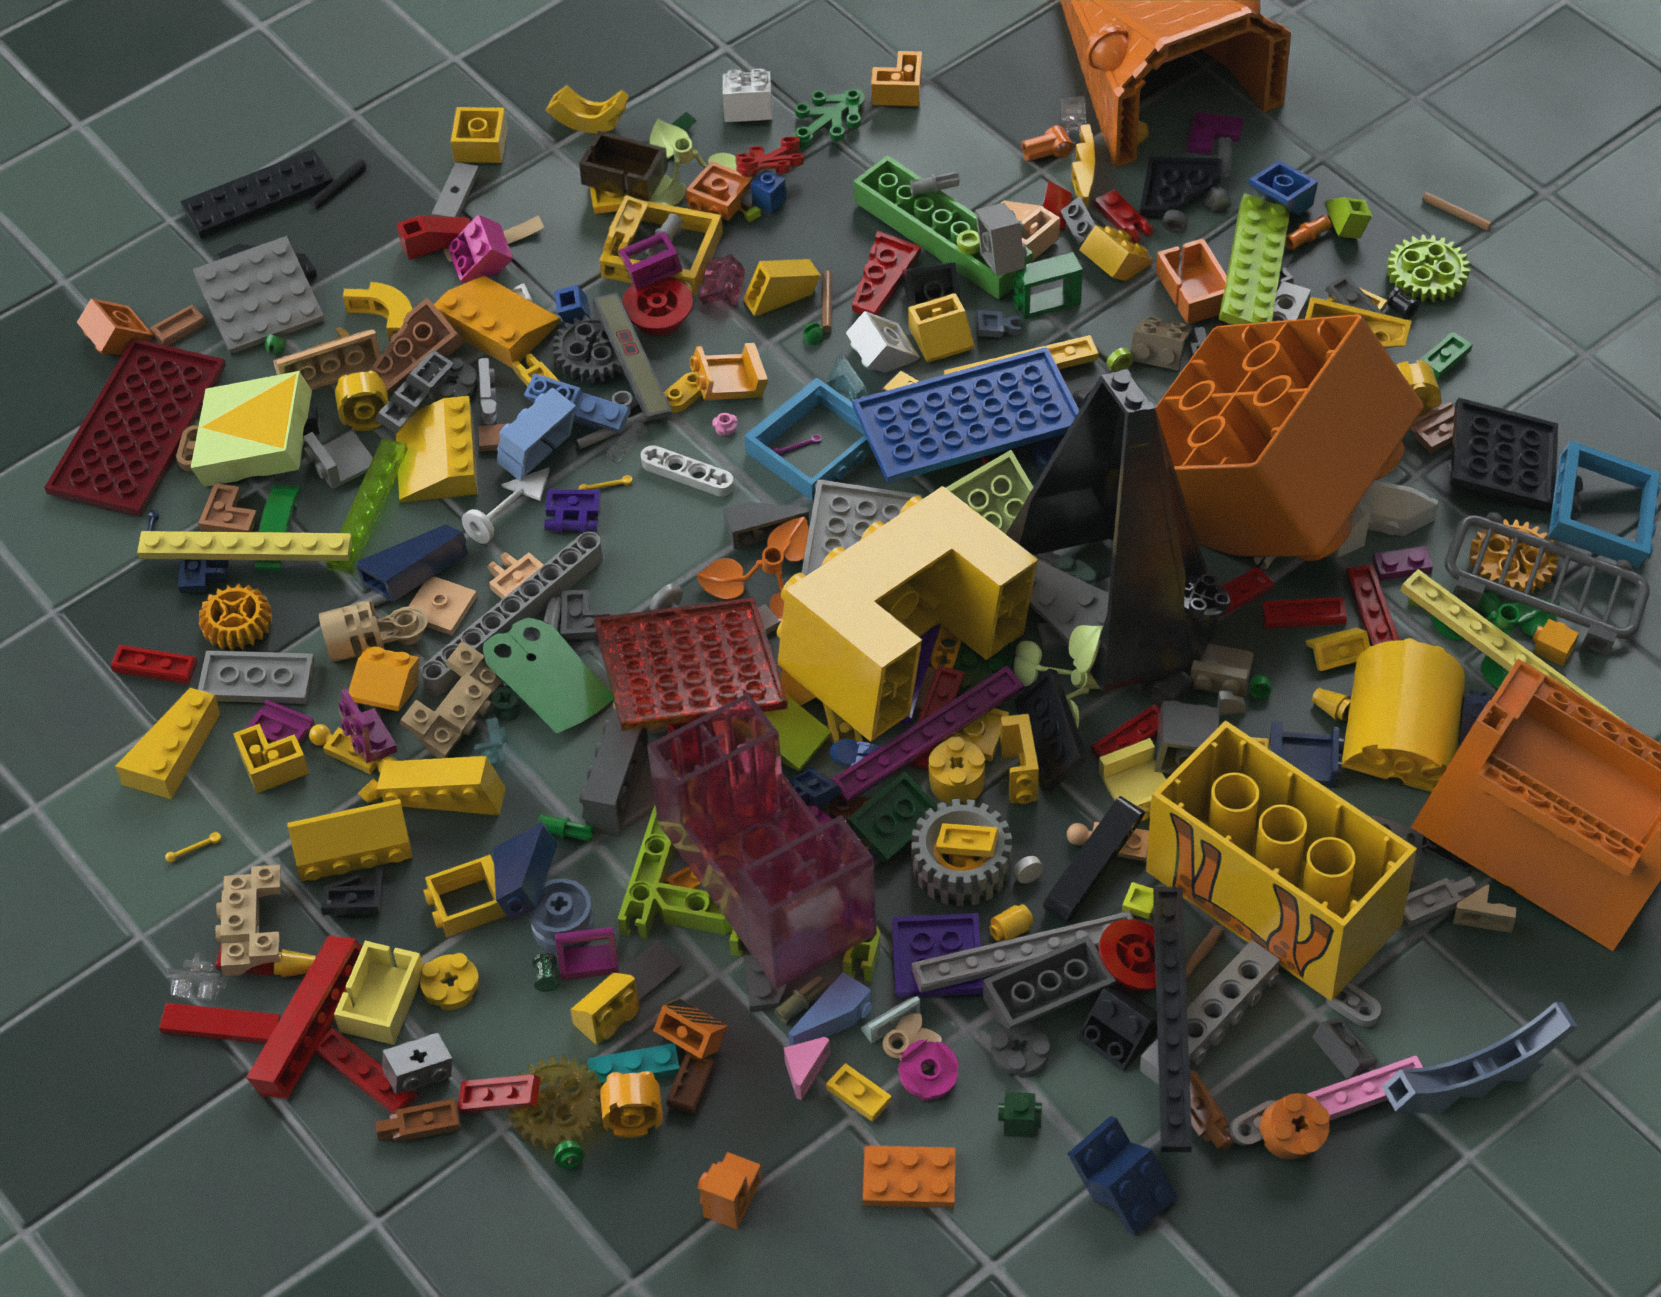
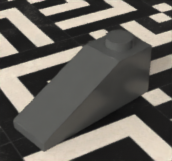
M746 502L723 509L725 527L734 549L768 540L769 535L774 529L796 518L805 517L808 528L810 527L809 511L806 507Z

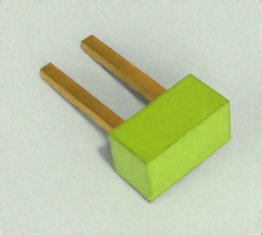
M742 202L744 206L750 209L746 212L741 207L739 208L744 213L747 221L751 222L761 216V211L758 207L752 208L745 202Z

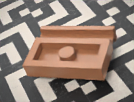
M1451 401L1418 417L1409 429V432L1412 431L1415 434L1414 437L1430 454L1453 441L1455 409Z

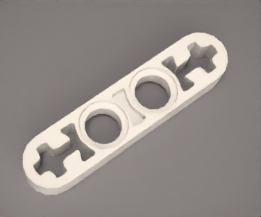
M654 445L645 447L641 451L642 467L649 472L720 497L727 496L733 492V476L726 470ZM678 463L682 465V468L671 470L669 466ZM695 472H703L706 474L704 477L699 479L692 477V475Z

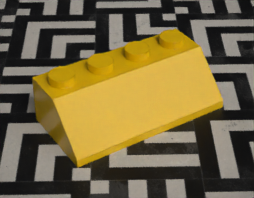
M400 799L287 823L301 882L307 880L314 881L325 876L346 874L353 870L369 869L377 865L401 862L405 859L413 858Z

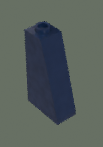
M445 524L364 558L356 563L362 584L394 602L468 554L465 545L466 538L460 530Z
M543 821L494 847L496 901L510 921L537 907L557 848L556 840Z

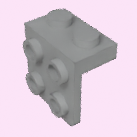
M313 432L303 436L306 446L303 448V452L307 460L315 465L320 478H324L332 489L376 467L374 458L353 432L347 433L323 446Z

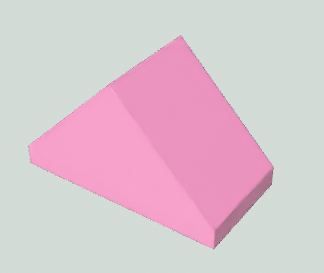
M822 1037L784 1048L785 1064L796 1098L800 1100L803 1099L830 1056V1041L828 1038Z

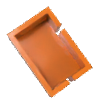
M1204 238L1183 244L1180 267V248L1178 246L1157 252L1156 274L1174 304L1178 305V310L1186 324L1219 315L1227 275Z

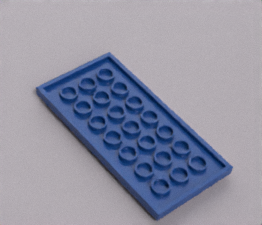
M1048 347L852 400V407L887 483L1066 434L1079 412Z

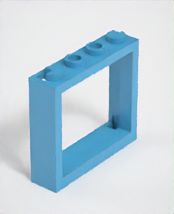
M817 377L744 435L745 451L747 454L812 501L815 497L818 479L833 482L841 480L848 471L861 464L873 452L852 407V402ZM821 404L864 436L811 479L767 446Z
M1570 440L1559 456L1548 537L1615 561L1627 560L1632 564V567L1639 568L1646 558L1650 559L1654 546L1651 545V540L1656 531V524L1653 523L1659 505L1656 504V498L1661 489V484L1658 483L1659 472ZM1577 466L1642 489L1636 542L1570 519Z

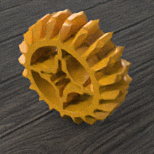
M239 583L235 588L227 585L226 590L221 591L217 588L216 595L209 594L208 601L202 602V609L199 610V625L204 637L213 646L218 645L221 650L229 646L231 651L235 647L240 646L244 650L246 644L254 646L255 639L263 640V633H269V625L272 624V609L268 599L258 589L253 590L250 585L242 588Z

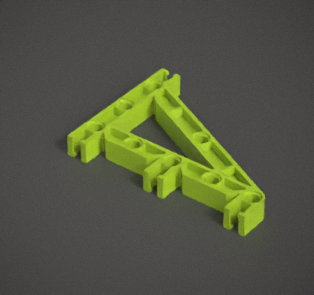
M667 767L617 919L620 935L630 936L632 930L628 926L632 917L636 916L642 918L636 919L635 925L638 926L639 936L642 939L648 940L655 915L659 914L663 922L669 925L722 935L732 931L730 937L731 955L741 957L743 950H740V945L744 937L754 939L748 940L747 947H750L752 956L762 953L766 936L769 934L776 945L834 956L845 952L843 971L852 978L856 974V971H853L855 959L868 960L862 961L861 968H864V981L872 982L881 948L878 926L693 798L696 788L694 772L686 771L684 785L679 790L675 788L677 770ZM681 833H684L691 843L707 854H713L715 858L724 861L726 866H732L734 873L780 905L665 884Z

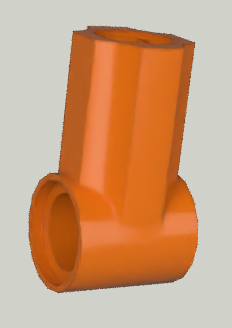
M1060 125L1049 128L1045 135L1021 141V148L1026 161L1052 154L1055 157L1063 158L1068 156L1074 148L1064 127Z

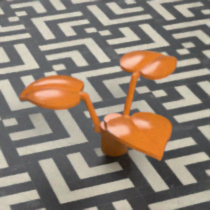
M800 517L787 521L774 529L768 537L767 547L762 553V560H757L756 565L745 576H743V568L738 562L730 558H723L712 562L697 574L699 584L708 594L717 599L733 600L743 594L744 586L742 582L749 580L762 567L763 571L767 574L777 575L779 589L782 592L784 587L781 571L783 559L785 558L789 562L804 560L809 532L806 518ZM781 592L772 596L769 609L780 623L783 618L784 609Z

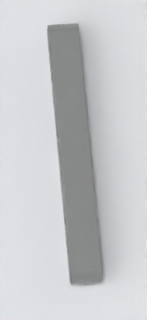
M584 532L428 660L421 669L425 691L432 696H439L447 692L460 680L461 677L445 664L461 641L484 655L483 645L485 641L497 633L504 634L509 632L512 624L525 618L534 619L547 608L550 597H560L562 591L569 590L600 564L603 559L600 536L594 532ZM503 644L497 645L494 651H496Z

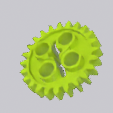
M1425 235L1421 236V240H1417L1412 236L1411 242L1404 239L1402 246L1396 244L1395 251L1390 252V258H1388L1387 276H1390V283H1395V288H1403L1406 295L1411 293V299L1420 296L1422 302L1426 298H1430L1432 303H1435L1436 297L1445 301L1446 294L1453 298L1455 291L1459 293L1462 291V286H1466L1467 279L1469 278L1470 261H1466L1467 254H1461V247L1453 248V241L1445 244L1444 237L1436 241L1435 235H1432L1430 240H1427Z

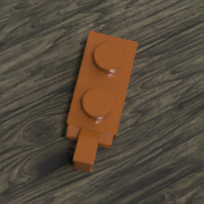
M1190 1070L1191 1124L1200 1137H1204L1207 1142L1213 1141L1217 1149L1227 1150L1235 1143L1230 1133L1226 1130L1229 1126L1227 1118L1197 1072Z
M453 1098L396 1110L395 1114L390 1115V1119L375 1122L378 1141L392 1139L394 1142L407 1141L461 1130L456 1099Z

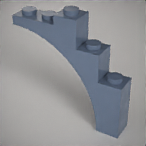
M1554 1002L1549 1008L1522 1028L1484 1049L1439 1065L1412 1069L1401 1068L1381 1087L1396 1112L1441 1115L1459 1097L1483 1098L1502 1080L1525 1082L1544 1065L1541 1059L1578 1026L1563 1002Z

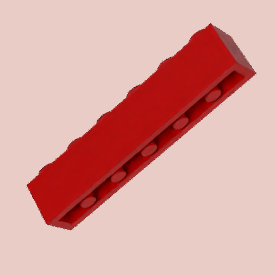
M330 935L327 937L246 1077L260 1095L283 1099L289 1098L335 1017L334 1013L343 992L347 993V982L362 949V946L356 939Z

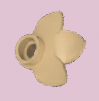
M912 1013L903 1016L899 1020L896 1029L889 1031L884 1036L883 1049L889 1057L900 1059L901 1061L904 1051L914 1042L927 1040V1042L932 1041L936 1043L937 1041L941 1042L942 1038L932 1030L921 1028V1014ZM895 1040H899L903 1043V1046L900 1049H895L892 1043ZM922 1065L923 1071L930 1069V1066Z

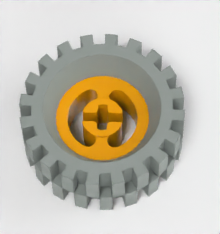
M960 799L952 800V806L947 807L945 801L937 804V812L930 808L925 812V820L919 818L917 821L916 830L913 829L911 842L913 874L915 878H918V885L922 890L928 887V896L935 899L939 894L941 895V903L947 905L950 899L956 900V906H964V900H970L971 905L979 904V897L983 896L987 901L993 898V889L999 893L1004 888V881L1008 882L1010 869H1012V835L1009 833V825L1006 820L1001 822V814L995 810L990 814V806L982 803L981 807L978 808L975 807V800L968 799L967 805H960ZM942 823L997 827L999 838L993 858L981 857L975 861V856L949 854L948 864L942 857L944 854L938 853L936 849Z

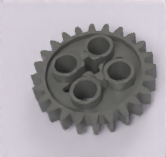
M596 313L593 314L592 319H588L586 314L583 315L582 321L575 317L573 325L566 322V330L559 329V336H554L555 343L552 344L554 361L557 362L558 369L563 368L564 375L571 373V379H575L579 375L581 382H584L587 377L590 378L591 383H594L596 377H599L603 382L606 375L613 379L615 371L623 373L618 357Z

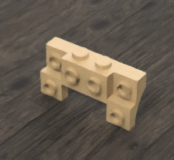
M461 641L445 664L461 678L434 712L416 700L400 720V725L418 738L428 752L438 759L446 758L464 734L467 736L471 734L477 724L475 719L479 714L484 716L492 705L491 698L504 682L483 661L484 655Z
M280 865L251 867V874L224 876L222 900L216 904L217 919L221 920V925H216L215 929L216 941L222 942L221 969L223 976L242 975L257 965L280 961L279 932L259 933L260 905L258 899L267 895L281 894Z

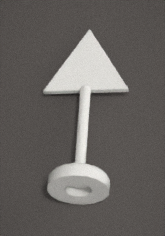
M549 467L526 475L520 481L515 479L501 484L503 488L512 490L514 493L489 514L485 515L483 512L475 509L463 514L462 524L468 535L478 543H488L494 536V527L490 520L520 495L523 494L541 501L550 471Z

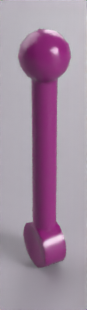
M814 434L811 436V439L781 449L773 448L772 451L780 456L782 453L812 443L818 444L821 442V436Z

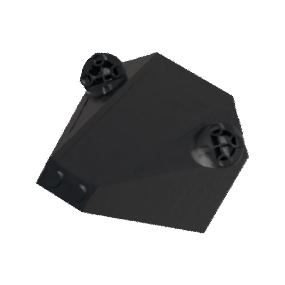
M1128 369L1101 375L1007 530L1006 535L1032 555L1107 539L1114 541L1107 616L1100 636V646L1094 664L1090 669V674L1103 692L1191 671L1193 660H1202L1219 618L1228 610L1231 599L1226 589L1217 582V578L1212 574H1208L1155 406L1145 397Z

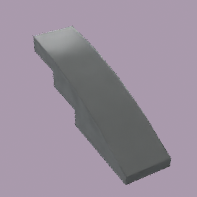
M432 350L410 372L406 381L395 391L391 400L380 410L375 420L397 434L432 394L454 363L435 350Z

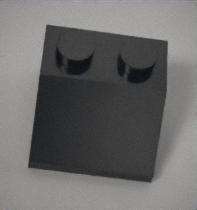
M955 262L902 269L909 307L956 293L961 302Z

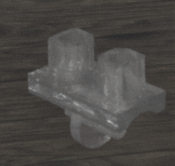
M195 953L193 960H184L183 968L192 969V971L168 969L166 976L171 980V995L173 997L188 999L190 987L193 984L199 985L198 999L213 1002L216 1000L219 987L225 988L226 979L220 978L219 973L204 972V970L212 971L214 967L213 962H205L204 953Z

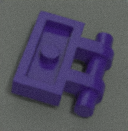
M548 489L545 509L546 516L555 517V520H545L544 529L555 530V533H564V531H578V533L598 531V521L588 520V517H599L600 490ZM565 517H579L578 520H564Z

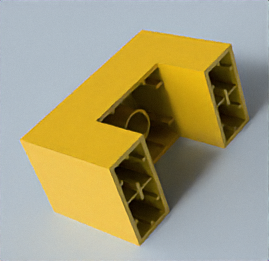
M940 487L924 499L920 496H914L905 503L898 516L886 524L882 521L874 522L866 529L860 541L848 549L843 547L833 549L826 556L821 567L807 576L803 573H797L787 581L781 592L784 609L782 621L777 629V636L780 638L777 665L871 742L910 715L922 639L919 638L921 635L940 623L985 660H988L1009 642L1012 643L1024 634L1038 559L945 487Z

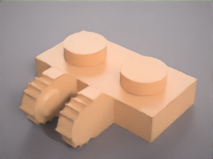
M505 552L500 558L507 567L506 570L495 562H491L488 565L489 572L495 577L489 582L490 590L503 599L544 564L530 553H527L517 561Z

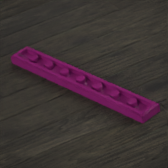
M1005 666L831 780L838 784L841 792L840 796L848 804L1021 692L1024 685L1010 668Z

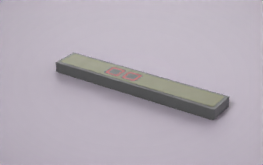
M618 293L593 298L595 310L646 420L652 421L671 416L672 409Z

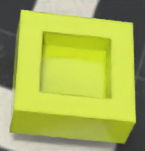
M1132 882L1122 904V911H1130L1133 915L1150 919L1153 912V888Z

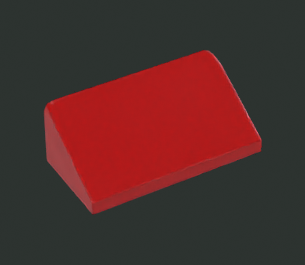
M1048 181L1042 207L1060 218V230L1065 231L1066 221L1061 210L1070 204L1072 193Z

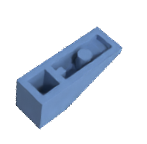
M842 972L788 1033L789 1046L828 1037L854 1026L860 1018H865L871 1011V990Z

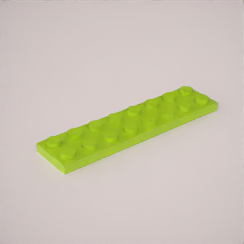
M1243 194L1240 201L1219 320L1233 325L1272 321L1290 211L1283 205L1262 200L1258 196Z

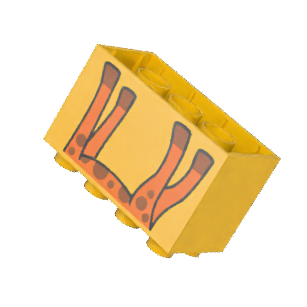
M1225 720L1152 793L1146 872L1167 887H1183L1184 899L1247 943L1251 940L1255 941L1279 958V965L1332 1001L1402 926L1417 848Z

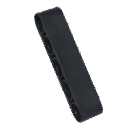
M1119 796L1052 888L1043 903V908L1064 922L1069 923L1142 821L1145 811L1124 797Z

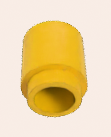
M1014 905L991 918L989 930L996 941L1002 942L1015 939L1030 929V926L1034 924V919L1030 910L1025 905Z

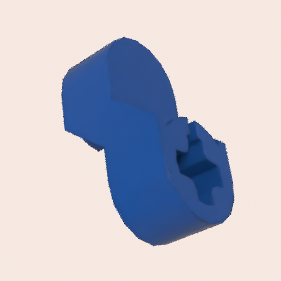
M842 739L836 741L831 746L830 756L836 764L849 768L880 748V746L851 739Z

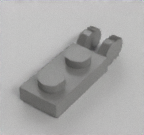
M480 358L478 362L481 423L484 426L496 425V389L490 388V384H495L494 368H489V358Z

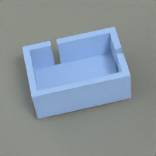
M551 388L545 394H540L530 408H524L513 423H507L501 429L496 463L520 481L552 453V448L541 441V439L556 449L571 435L576 405L554 388Z

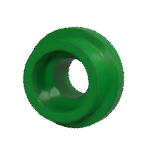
M564 1141L555 1149L554 1160L558 1167L574 1168L584 1159L583 1148L575 1141Z

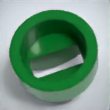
M809 323L805 326L803 335L804 341L807 344L817 345L823 341L824 331L818 323Z
M267 334L265 348L268 353H271L274 348V355H277L284 350L287 341L283 338Z
M1259 674L1251 678L1249 683L1251 696L1263 699L1271 694L1272 686L1267 676Z

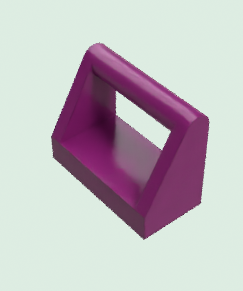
M665 231L618 251L636 290L683 271L678 253ZM661 243H664L666 251L635 264H632L628 258Z
M613 927L555 934L562 981L619 973ZM609 939V944L564 949L563 944Z

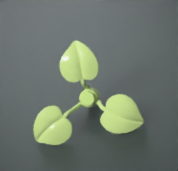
M657 119L651 131L650 144L665 147L667 159L672 156L675 158L673 178L671 179L669 176L664 175L649 202L677 206L682 202L686 193L685 185L676 182L680 164H688L695 157L703 169L707 165L698 155V151L693 150L692 141L683 129ZM716 153L709 157L708 163L713 161L736 170L737 165L734 155Z
M1080 625L1072 631L1069 640V654L1074 659L1073 665L1077 667L1073 671L1039 665L1042 651L1033 641H1022L1015 650L1014 674L1024 686H1030L1037 680L1038 670L1045 672L1050 668L1057 670L1058 674L1071 675L1072 684L1079 688V690L1066 695L1077 729L1079 726V710L1076 703L1070 699L1081 694H1088L1089 689H1100L1090 674V669L1094 664L1100 646L1103 626Z

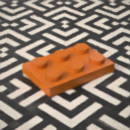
M865 1146L863 1206L954 1208L956 1148Z

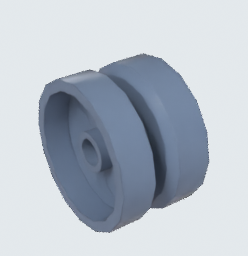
M561 878L545 882L537 907L528 912L532 934L538 945L554 953H557L555 934L595 928L590 895L584 886L574 880ZM587 942L563 944L564 949L583 947Z

